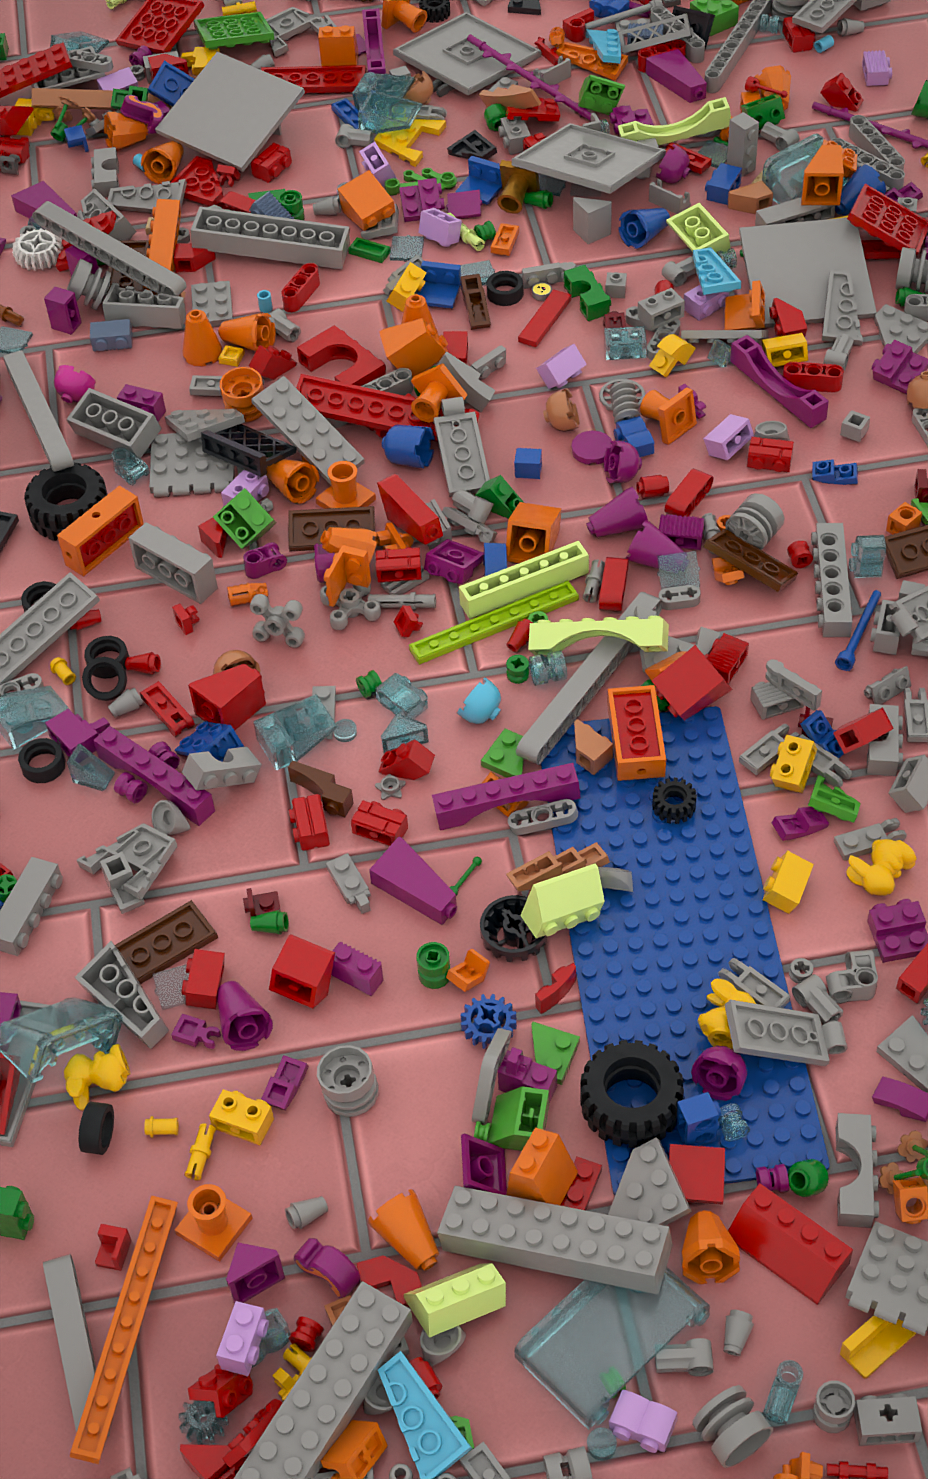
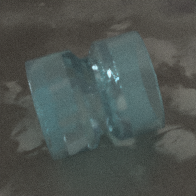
M561 650L549 652L546 657L542 654L529 657L530 674L535 686L546 684L549 679H552L554 682L567 679L566 663Z

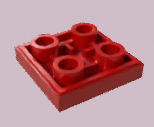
M670 1144L669 1162L687 1202L723 1205L725 1148Z

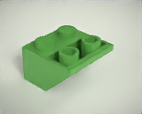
M589 75L584 79L580 89L578 106L609 115L612 113V108L617 107L625 85Z
M246 488L213 516L241 549L261 538L277 523Z
M520 1087L498 1095L496 1097L488 1143L505 1149L522 1151L535 1128L543 1130L546 1128L549 1111V1090Z

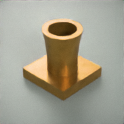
M501 160L499 166L503 192L498 197L497 203L505 212L516 214L522 210L526 192L540 191L539 175L537 172L512 166L511 161Z

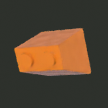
M354 26L319 27L318 39L321 66L358 65V45Z
M822 145L804 170L801 205H840L844 175L841 145Z
M370 170L338 188L342 212L363 231L374 227L378 222L389 218L395 213L394 200Z
M423 318L379 331L387 359L397 369L408 368L411 370L412 378L440 361L445 352H448L446 347L448 343L444 336H439L435 327L431 323L428 324Z
M519 502L508 519L506 538L507 561L522 563L553 551L560 530L562 508Z
M539 1128L533 1130L510 1171L507 1196L561 1205L578 1171L559 1134Z

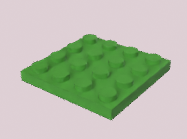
M261 12L194 20V27L204 46L208 49L219 48L218 46L234 47L236 44L251 45L253 42L268 43L270 40H274V32Z

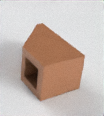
M763 181L729 191L728 194L729 209L756 214L757 210L772 206L773 192Z
M577 719L574 722L576 763L595 775L613 759V743L607 737L595 732L590 725L584 724Z

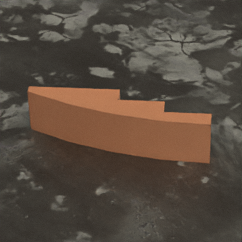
M514 84L508 89L497 87L493 92L482 90L479 93L486 107L497 103L502 104L506 110L507 106L526 109L541 104L533 89Z
M596 842L579 852L574 847L556 856H553L548 851L510 871L506 876L517 891L531 890L533 884L595 863L598 867H602L610 863L608 855Z

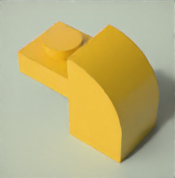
M670 334L657 345L660 349L649 366L667 378L676 363L679 361L685 365L696 348L676 334Z

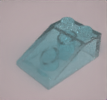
M77 31L51 35L50 48L55 44L64 42L67 51L93 46L95 53L98 54L109 44V40Z
M371 90L358 112V129L372 131L374 134L410 129L422 107V103Z
M51 686L5 693L0 696V733L10 746L16 749L47 731L45 722L68 709V706Z

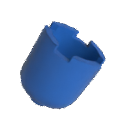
M394 425L388 430L386 436L383 437L382 448L386 458L391 463L424 468V466L428 467L432 461L434 449L430 448L431 440H435L431 427Z

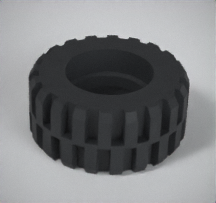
M74 462V466L53 472L51 466L47 470H41L39 475H35L31 479V483L29 482L27 485L24 499L33 528L42 536H48L50 540L56 541L58 539L57 535L62 530L67 528L108 494L104 479L100 476V473L85 464L81 466L80 463ZM67 499H79L70 504L56 505Z
M627 1040L619 1041V1045L615 1046L613 1043L604 1046L603 1052L601 1050L595 1052L592 1055V1060L587 1061L584 1066V1073L581 1075L580 1105L582 1106L583 1117L588 1121L589 1128L593 1132L599 1131V1137L604 1141L611 1139L613 1140V1145L619 1147L623 1143L629 1144L628 1148H637V1144H644L656 1137L660 1141L664 1139L666 1131L672 1132L676 1127L677 1102L683 1100L684 1081L682 1074L679 1073V1066L676 1061H670V1055L665 1050L659 1052L658 1046L651 1043L647 1046L640 1040H635V1043H628ZM638 1080L649 1085L656 1092L657 1096L647 1105L629 1108L615 1103L606 1092L611 1086L620 1081Z

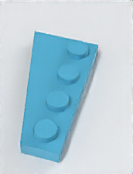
M586 29L585 36L589 38L590 44H593L594 50H597L601 61L620 64L621 43L618 31L615 29H608L607 31Z
M711 247L693 250V261L703 295L732 292L733 290L741 289L739 278Z
M400 1351L381 1366L378 1372L390 1403L394 1408L400 1429L405 1436L413 1462L416 1464L420 1479H436L468 1453L472 1447L409 1360Z

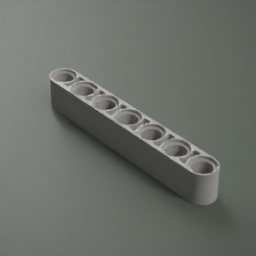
M71 1254L43 1262V1268L77 1433L95 1376L96 1365L75 1265Z

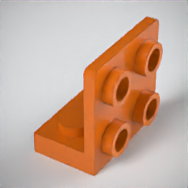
M760 280L752 281V290H749L748 294L727 296L725 298V330L765 328V291Z
M342 545L339 552L335 553L330 568H327L324 573V582H326L327 587L326 597H328L329 606H335L340 593L344 590L347 583L366 588L369 587L371 576L368 552L366 550Z

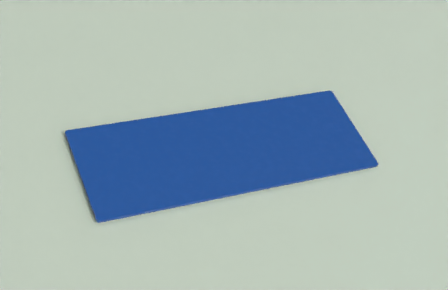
M717 706L705 707L686 720H683L680 716L675 718L671 712L659 713L666 755L665 777L617 781L614 752L613 759L595 775L591 774L576 763L574 723L541 763L542 770L573 763L579 781L581 798L572 800L576 804L579 813L578 818L570 824L552 828L556 855L571 847H574L579 852L597 842L608 855L610 863L602 867L632 871L633 892L602 888L605 902L600 915L593 921H584L569 929L590 1060H592V1055L598 1050L603 1052L604 1046L613 1043L615 1046L619 1045V1041L627 1040L628 1043H635V1040H640L647 1046L649 1043L658 1046L659 1052L665 1050L670 1055V1061H676L679 1066V1073L682 1074L684 1081L683 1100L703 1094L704 1088L699 1083L697 1085L694 1083L691 1070L699 1055L707 1048L713 1046L703 1034L697 1021L700 1014L719 1007L706 999L708 994L714 993L711 988V982L719 978V971L724 968L739 977L729 966V961L735 958L746 966H751L788 993L767 902L763 901L765 893L721 709ZM609 718L582 721L584 724L590 725L595 732L607 737L612 742ZM674 777L678 778V782L684 779L686 780V785L690 782L692 788L696 790L695 813L693 812L691 818L687 817V821L684 823L682 819H680L679 824H675V820H671V824L667 823V818L661 821L659 815L656 816L652 809L654 788L658 786L660 781L665 784V779L670 778V782L673 781ZM678 797L665 799L667 803L673 805L684 802ZM791 1001L784 1007V1009L793 1010ZM738 1053L745 1061L747 1069L744 1087L739 1095L732 1096L730 1100H716L721 1110V1116L718 1119L720 1129L717 1130L716 1141L702 1145L704 1147L725 1148L724 1184L756 1180V1167L765 1166L769 1169L774 1168L778 1164H785L788 1174V1170L794 1163L806 1159L820 1161L828 1171L830 1163L806 1063ZM638 1080L620 1081L611 1086L606 1092L615 1103L629 1108L647 1105L657 1096L656 1092L649 1085ZM676 1127L672 1132L666 1131V1137L660 1141L668 1159L670 1144L683 1145ZM608 1139L604 1143L612 1191L616 1195L632 1150L635 1148H628L629 1144L623 1143L619 1147L613 1145V1140Z

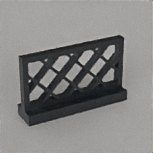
M242 424L217 433L209 430L201 432L202 452L260 477L267 474L268 466L297 453V447Z

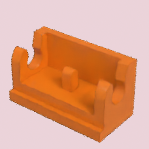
M352 1420L321 1459V1464L324 1468L334 1469L338 1472L334 1473L331 1479H363L388 1446L378 1423Z

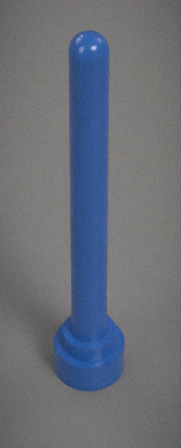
M879 590L873 591L846 650L840 652L835 660V665L840 670L850 671L856 661L855 650L881 597Z

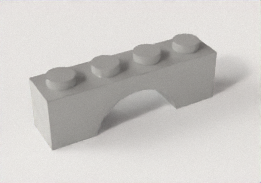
M838 1113L835 1126L836 1151L845 1154L854 1162L859 1175L851 1184L839 1189L837 1198L838 1226L872 1228L874 1218L879 1217V1201L874 1200V1192L878 1191V1175H873V1167H877V1150H872V1142H876V1126L871 1125V1115Z

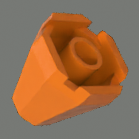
M781 65L765 67L760 76L757 74L754 77L760 81L762 86L778 91H787V97H781L785 111L789 104L790 71L787 69L785 71ZM762 89L757 90L760 92L761 98L775 94Z
M107 112L104 115V134L108 136V139H105L107 147H116V151H119L145 140L146 135L149 134L147 130L148 125L125 117L121 113Z
M329 527L327 531H323L320 542L322 543V548L328 553H338L342 545L366 550L370 564L376 548V541L373 540V536L377 537V533L364 528Z
M699 1211L690 1217L682 1248L683 1276L698 1284H707L706 1278H715V1283L725 1282L740 1271L739 1248L718 1215L711 1211Z

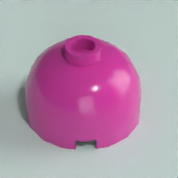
M60 365L54 377V387L63 401L67 403L79 402L88 388L94 390L96 381L89 374L82 370L80 373L73 371V366Z

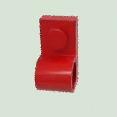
M588 8L564 19L563 30L565 38L576 43L582 42L585 39V24L594 21V10Z

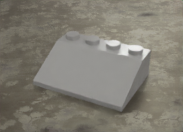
M93 46L78 49L95 53ZM72 66L67 70L32 84L31 87L60 89L106 75L105 72Z

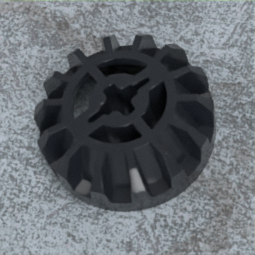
M519 895L501 897L490 903L482 913L480 919L481 938L483 939L485 949L492 951L495 958L498 959L501 956H505L507 962H512L513 957H521L522 961H526L529 954L536 956L540 953V947L546 945V935L536 939L532 933L531 942L528 943L526 933L531 930L520 915L528 897ZM503 927L504 939L498 942L497 935ZM507 944L511 947H517V949H508L503 947V945Z

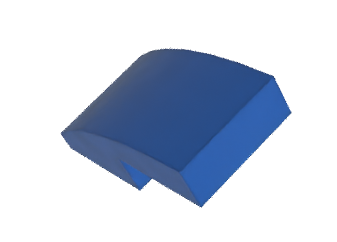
M834 459L813 462L812 478L815 481L828 484H858L857 463L835 465Z
M484 543V577L507 568L506 543Z
M816 710L800 724L809 739L824 750H827L837 758L844 755L833 734L836 730L832 729L821 710Z

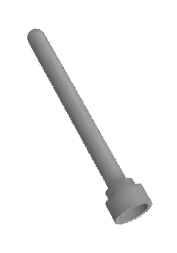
M651 0L649 4L586 23L585 30H591L651 11L653 6H663L662 0Z

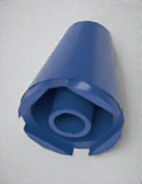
M859 166L843 187L840 205H835V212L843 216L848 215L864 184L885 195L886 185L884 181L880 182L878 179L880 174L871 166Z
M664 208L634 209L624 212L619 218L621 227H618L621 239L627 246L632 245L635 247L634 249L643 247L668 226L666 222L670 218L668 211Z

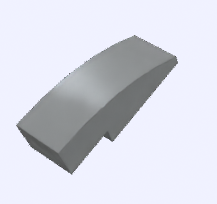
M445 352L437 366L443 363L468 394L465 400L482 412L491 400L495 390L478 379L481 375L479 372L450 353Z

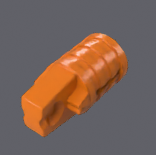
M554 27L550 31L549 42L551 45L559 47L564 42L565 32L560 27Z
M246 583L227 587L230 606L250 603L257 594L268 596L266 583Z

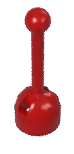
M749 76L745 83V90L749 92H756L758 89L778 94L782 98H786L788 95L785 90L778 91L760 85V81L756 77Z

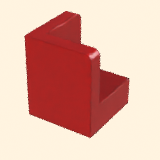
M100 1224L97 1234L101 1245L95 1264L98 1267L122 1271L132 1241L127 1228Z

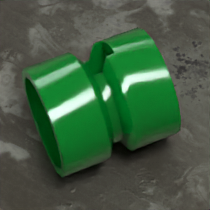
M287 190L280 193L278 201L289 211V214L296 220H305L301 193L296 190Z
M429 942L422 945L416 954L418 977L421 984L430 989L444 987L449 982L446 976L448 970L451 969L447 947L438 942Z

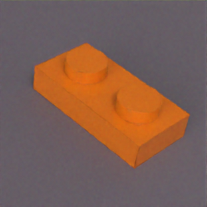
M501 223L492 242L491 253L509 256L519 234V226Z

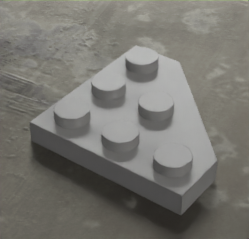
M887 304L875 314L874 322L878 326L879 336L884 346L887 343L891 344L895 339L911 346L912 351L917 354L928 343V322Z
M236 409L176 410L171 412V415L165 416L166 424L188 442L201 438V432L206 430L215 433L245 423L244 415Z
M656 1137L633 1149L608 1215L666 1226L691 1213L692 1210L660 1140Z

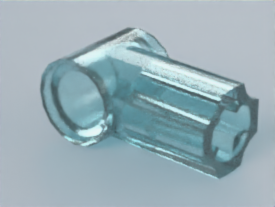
M785 1360L779 1364L762 1413L768 1420L777 1424H787L803 1379L802 1367L793 1360ZM787 1372L791 1373L796 1377V1381L786 1382L781 1375Z

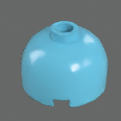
M484 677L483 684L479 682L463 702L466 704L463 708L464 710L459 708L457 714L468 722L475 724L484 723L489 718L493 721L501 711L498 708L501 702L499 689Z

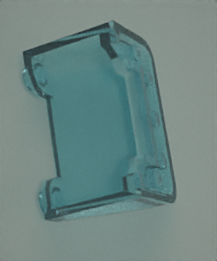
M817 133L766 160L763 166L762 181L773 192V200L780 204L802 197L804 170L823 145L824 137ZM843 177L842 186L848 182L849 177Z
M76 997L67 998L61 1002L1 1023L0 1052L31 1083L43 1079L41 1071L48 1064L51 1067L56 1065L58 1055L88 1043H91L96 1049L98 1048L105 1054L109 1053L110 1048L116 1044L123 1017L116 1009Z

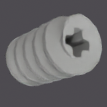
M622 381L612 385L610 396L614 423L640 416L635 384L631 381Z

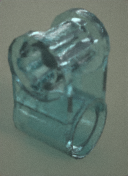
M120 447L112 451L114 471L125 479L128 484L134 485L136 480L150 474L147 464L127 448Z

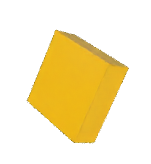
M225 345L218 358L219 364L238 367L245 355L244 349Z

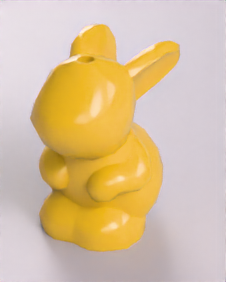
M879 839L872 843L871 858L873 865L870 866L862 859L850 855L848 859L850 866L847 868L846 874L851 882L863 886L869 894L887 896L895 888L894 879L902 875L900 870L913 868L917 858L913 849L901 840Z
M717 978L711 982V988L714 993L708 994L706 999L719 1007L700 1014L697 1022L713 1047L719 1045L733 1049L725 1004L729 1000L754 1004L756 1002L749 993L739 991L729 981Z
M120 1044L113 1045L108 1054H105L103 1051L96 1052L93 1057L94 1060H91L84 1054H75L67 1063L64 1069L66 1090L73 1097L74 1104L79 1110H84L88 1104L89 1086L93 1083L113 1092L119 1091L125 1085L127 1076L130 1075V1068Z

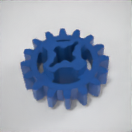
M482 994L480 1001L472 998V1006L465 1004V1013H461V1030L465 1031L466 1040L472 1038L474 1046L481 1042L483 1049L487 1047V1044L491 1043L498 1028L512 1031L511 1038L513 1037V1030L517 1029L516 1011H513L512 1004L508 1003L505 1005L504 997L495 1000V994H492L490 999H486L485 995Z

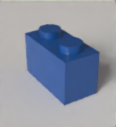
M720 163L717 170L713 171L712 178L706 182L705 192H707V200L728 205L729 191L738 189L741 184L742 168Z

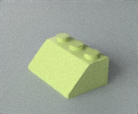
M700 203L666 220L667 224L692 252L693 250L709 247L719 257L731 252L729 234Z
M596 863L533 884L520 916L536 939L545 935L551 936L565 928L571 929L584 921H593L600 915L605 900Z
M492 1263L478 1264L405 1293L404 1299L430 1338L505 1307L506 1282Z

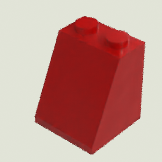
M696 645L652 680L656 686V695L661 700L666 698L670 703L667 707L675 718L680 716L683 720L688 719L733 690Z
M246 664L196 680L188 685L195 715L205 722L231 725L234 731L266 705L262 675L257 669H252Z

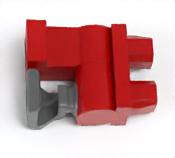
M11 135L0 137V171L2 173L19 175L18 163L24 164L30 157V143L27 137H21L20 139H14Z

